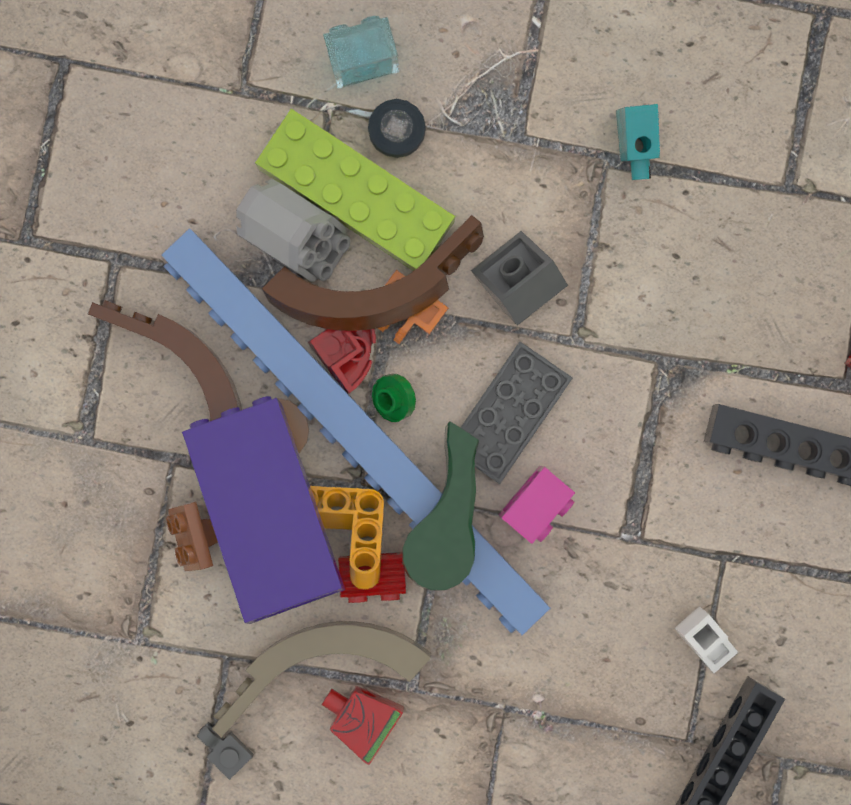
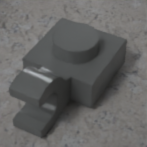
M208 722L199 730L197 737L206 746L212 748L207 758L230 780L254 754L232 732L225 738H221L212 730L213 725Z

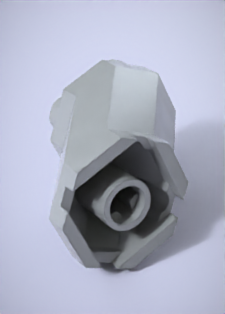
M273 179L265 181L268 185L260 186L257 184L250 187L236 209V218L241 220V228L237 226V235L310 282L317 279L321 281L329 279L334 268L350 246V237L346 235V227L333 216L322 211Z

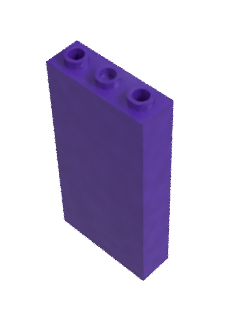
M271 396L259 398L252 402V407L240 410L239 407L228 409L221 413V418L210 422L209 419L195 421L189 425L190 429L182 431L236 599L246 624L264 620L345 590L282 403L277 398L271 399Z

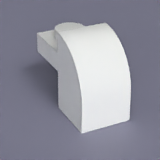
M700 606L675 627V630L713 673L717 672L738 653L729 642V637Z

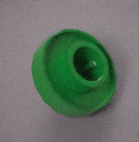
M397 373L388 374L376 380L373 385V404L377 412L384 419L390 422H399L412 415L415 410L416 397L414 389L405 377Z

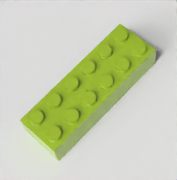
M290 109L255 162L260 171L322 211L333 216L345 227L412 271L421 266L436 251L455 222L453 214L293 109Z

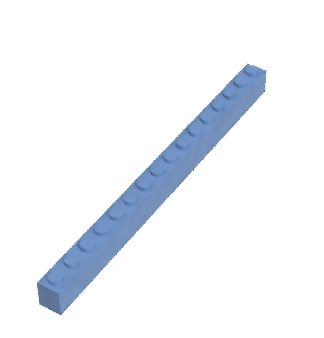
M189 228L162 254L163 258L167 261L164 265L165 269L176 280L182 277L190 285L186 291L199 304L204 300L212 308L208 314L221 327L226 323L234 331L230 337L242 350L249 347L256 355L253 359L255 364L265 374L270 370L279 379L275 383L276 386L287 397L293 394L301 402L297 408L310 421L315 417L323 425L319 431L332 444L338 441L345 448V451L342 453L345 459L354 468L359 464L368 473L364 477L366 481L376 491L382 488L390 496L387 503L399 515L405 512L413 520L409 526L414 529L431 512L442 493L198 235ZM472 525L475 538V560L470 574L462 582L466 586L472 582L480 591L476 595L477 598L489 610L494 606L502 614L499 621L509 632L513 633L517 630L523 635L551 608Z

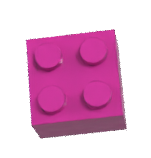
M539 466L498 515L531 544L536 539L542 542L553 529L550 523L558 514L563 517L573 506L574 501L571 498L575 492L546 467Z

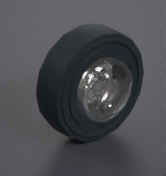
M396 98L384 101L375 108L369 118L368 132L370 141L376 150L385 156L394 158L408 156L416 151L424 140L426 131L424 116L418 107L407 100Z

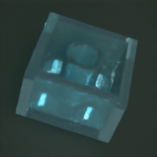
M379 16L367 17L359 25L348 27L346 24L338 25L329 29V33L323 34L337 88L399 72L398 54L388 17L381 19Z

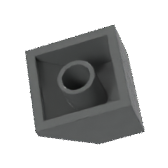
M522 231L471 270L502 311L517 326L568 286L555 262Z

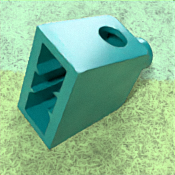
M658 104L616 110L620 160L621 162L630 161L632 180L651 179L650 159L660 158ZM637 139H640L643 143L641 152L635 148Z

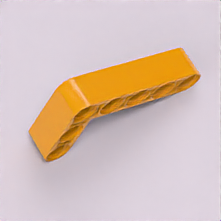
M310 486L324 528L352 530L350 578L353 585L361 589L372 588L378 583L380 577L384 523V500L382 495L372 489ZM335 506L342 507L340 510H332L331 508ZM366 508L375 509V510L372 511V512H366V511H364V509H366ZM366 536L373 538L370 541L361 540L362 537ZM366 565L370 566L372 569L368 571H362L358 568L360 566Z

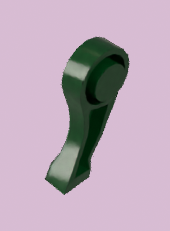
M451 421L445 427L444 449L447 475L444 490L431 512L407 535L402 547V564L407 576L417 586L429 591H445L459 585L470 574L475 560V538L472 522L476 497L475 455L479 440Z

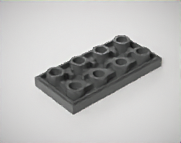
M522 342L517 344L460 427L479 440L475 455V467L499 484H501L573 379V377Z

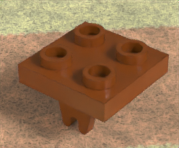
M196 502L168 509L169 516L166 517V522L170 534H175L178 545L175 548V556L179 566H183L184 571H195L212 567L213 562L209 547L218 543L211 519L200 518Z

